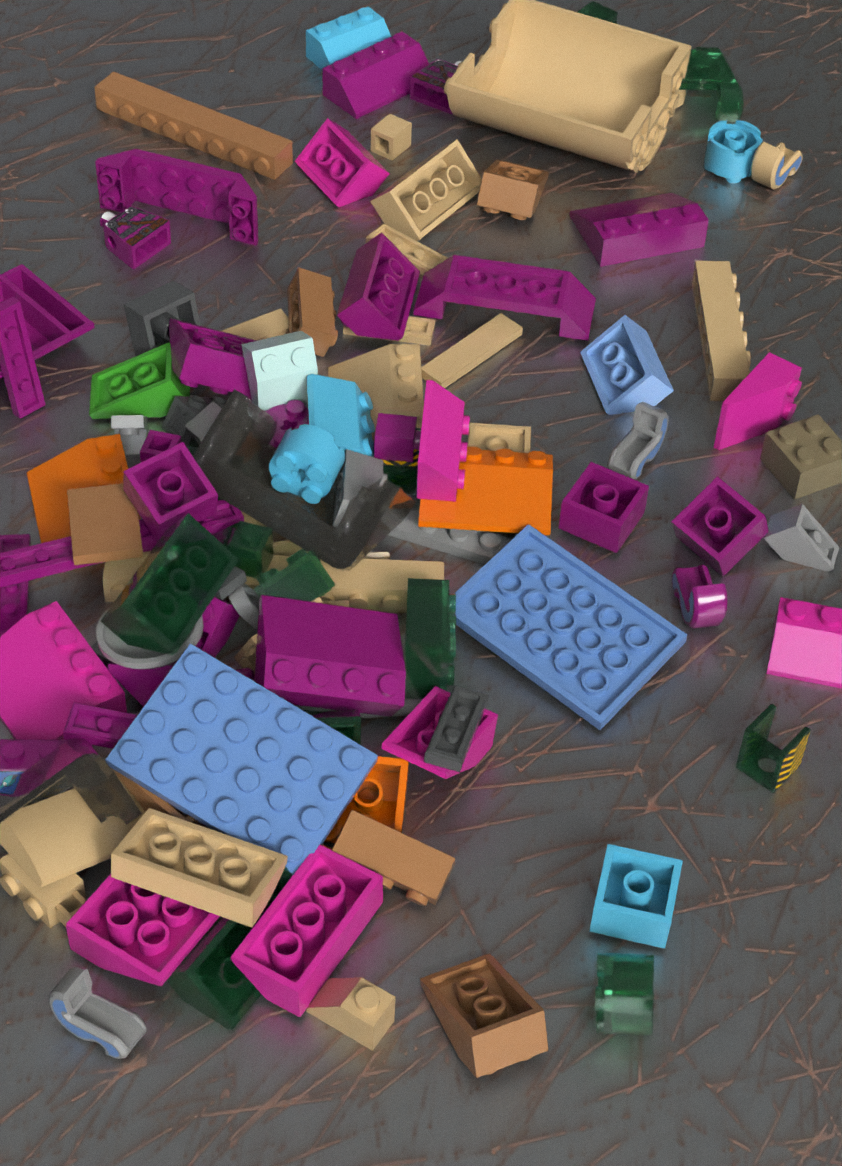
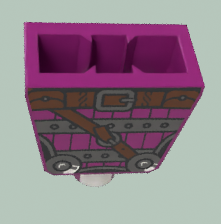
M438 59L414 73L410 80V99L453 115L449 107L447 94L444 93V87L447 79L454 75L461 61L451 64Z
M128 207L118 215L107 211L100 219V226L104 229L105 246L133 270L171 244L170 221L137 207Z

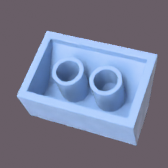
M626 315L621 317L580 352L604 410L609 415L634 412L636 405L641 402L655 406L674 391L647 331Z

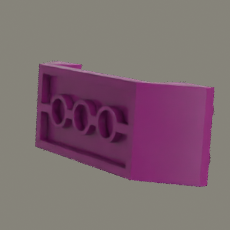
M139 149L101 157L95 161L100 208L121 213L126 208L131 207L134 201L228 223L231 240L251 245L258 244L257 196L240 173Z
M453 255L424 273L413 315L443 319L446 303L453 302L517 313L561 318L560 337L588 341L596 298L570 271Z

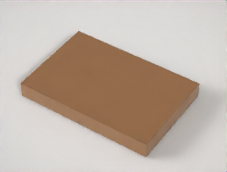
M123 483L67 490L74 565L143 557L138 512L124 492Z

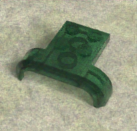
M695 47L692 49L686 76L682 79L679 90H716L718 103L715 118L717 122L727 120V123H736V120L741 119L743 112V91L725 55L718 47Z

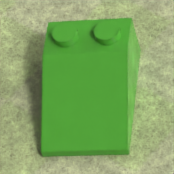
M170 342L93 374L89 410L91 418L111 419V416L144 415L148 418L167 416L175 396H190V387L182 384L172 369Z

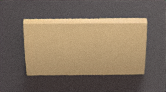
M113 773L0 816V844L41 888L110 859L111 853L146 811L119 777Z
M148 808L111 853V877L253 927L280 880L287 864L288 856Z

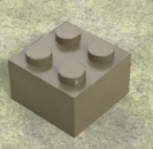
M819 414L766 432L760 460L794 500L842 483V440Z

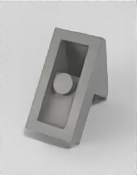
M144 415L111 416V429H114V435L120 434L125 455L140 454V449L148 435V417Z

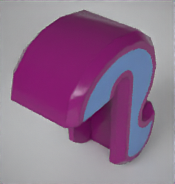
M703 564L690 568L676 567L672 573V587L674 595L679 599L680 610L685 624L693 629L719 626L725 618L728 602L725 584H713L709 570Z

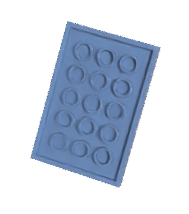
M529 524L441 605V614L598 730H601L687 640V634Z
M190 643L105 761L106 765L208 828L287 855L288 860L283 874L291 878L307 856L314 853L318 846L323 844L376 764L378 755Z

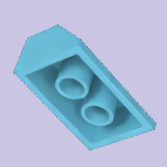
M369 6L360 8L358 11L339 16L334 20L307 29L306 57L323 71L324 67L391 37V34L382 16Z
M316 374L308 375L309 425L320 427L331 433L335 437V445L339 450L342 446L344 453L348 449L374 457L372 433L375 432V427L370 416L373 404L368 393H363L357 384L352 381Z

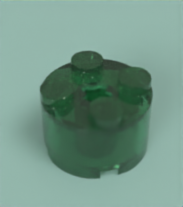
M598 953V987L596 986L595 1011H597L596 1033L652 1035L654 955Z

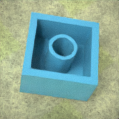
M608 844L589 932L665 949L683 860Z

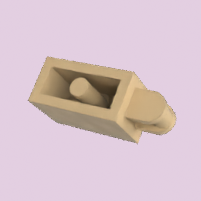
M9 853L0 859L2 874L0 883L4 890L12 897L17 895L23 901V906L27 913L36 921L41 919L50 929L59 922L66 927V923L87 901L84 881L76 873L40 888Z

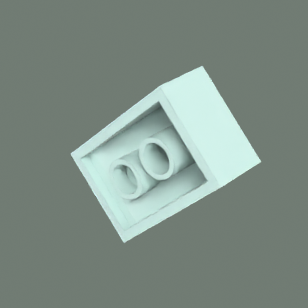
M297 331L241 344L256 426L258 425V416L261 412L278 405L287 404L291 400L302 401L305 407L308 408L307 376L310 374L318 375L314 344L311 336L303 331Z

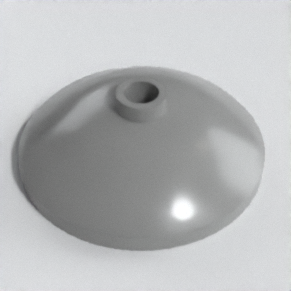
M170 590L141 591L122 598L104 612L97 624L96 639L102 654L117 665L132 669L159 668L177 661L190 643L194 646L198 643L204 628L203 617L198 605L184 594Z

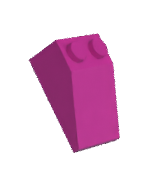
M769 352L723 401L713 448L717 450L727 448L777 429L784 420L789 421L796 410L794 399L802 385V382L799 381L802 367Z
M435 686L384 740L381 749L447 779L475 767L491 749L498 714L485 709L460 772L425 763V752L451 694Z

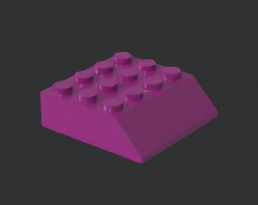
M23 264L0 275V303L11 297H15L20 301L35 360L95 328L91 320ZM0 365V379H1V378H3V373H2V369H1V365Z

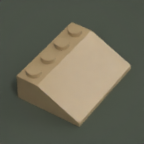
M388 344L328 367V377L355 382L363 393H368L373 404L370 416L375 430L378 413L417 417L416 430H421L424 399L420 344ZM375 432L372 433L373 442L375 439Z

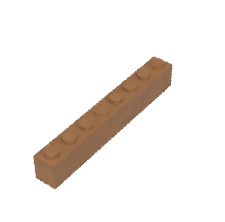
M113 71L94 87L97 110L273 180H276L293 163L292 140Z

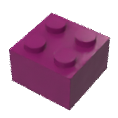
M184 442L124 471L123 490L158 543L215 514L217 511L218 493Z
M590 462L562 500L558 528L617 553L645 513L649 485Z
M718 476L671 521L676 538L722 577L769 532L766 516Z

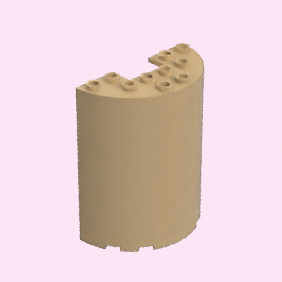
M509 0L508 3L503 4L499 15L492 19L489 27V33L492 34L489 49L480 56L475 68V54L469 53L466 59L458 64L454 75L451 78L449 77L445 83L444 93L447 94L450 110L456 117L637 173L638 170L643 171L649 165L666 135L667 129L665 128L670 114L674 115L680 94H677L681 86L682 79L686 76L691 45L536 0Z

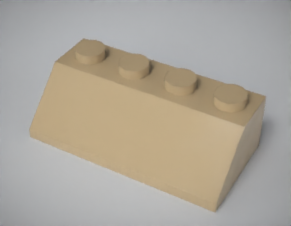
M457 139L437 149L370 202L384 224L418 241L479 193L482 178Z

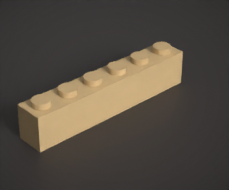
M695 261L691 282L710 401H724L751 372L749 371L751 353L745 349L747 346V332L742 331L743 311L738 310L740 306V293L735 292L737 277L736 273L731 271L730 261Z

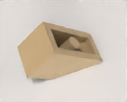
M362 977L329 978L309 1004L306 1012L373 1051L394 1022L396 997Z

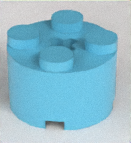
M723 120L712 125L707 139L704 169L724 177L730 183H739L741 178L750 176L754 154L763 140L760 137V130L756 126L741 120H736L735 124H727V120Z
M304 424L300 425L298 429H288L269 463V471L272 477L271 485L279 492H286L294 497L304 499L310 504L319 503L321 498L330 492L344 464L345 453L342 446L339 450L334 443L335 437L328 431L314 425Z

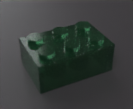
M408 578L405 634V698L424 699L435 686L446 691L447 686H454L456 594H449V580Z

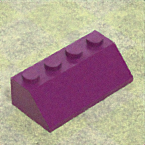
M402 31L324 67L323 96L355 119H358L410 94L411 76L427 66L429 62L420 43Z
M382 232L356 250L337 316L345 327L350 328L357 336L399 341L404 336L420 271Z

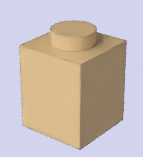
M388 114L371 128V152L392 161L411 146L412 123L395 115Z

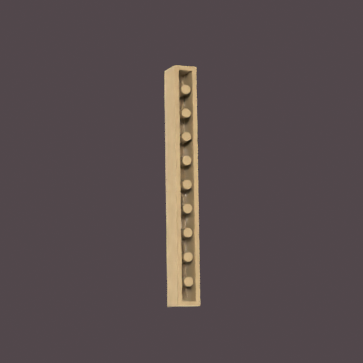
M161 551L143 552L142 558L105 562L102 579L105 602H117L124 597L141 591L163 590L170 575L178 576L157 566L154 556ZM210 553L243 570L247 578L245 584L257 591L259 596L266 595L308 602L320 597L322 601L349 600V607L379 612L441 614L444 596V562ZM228 595L225 600L231 602Z

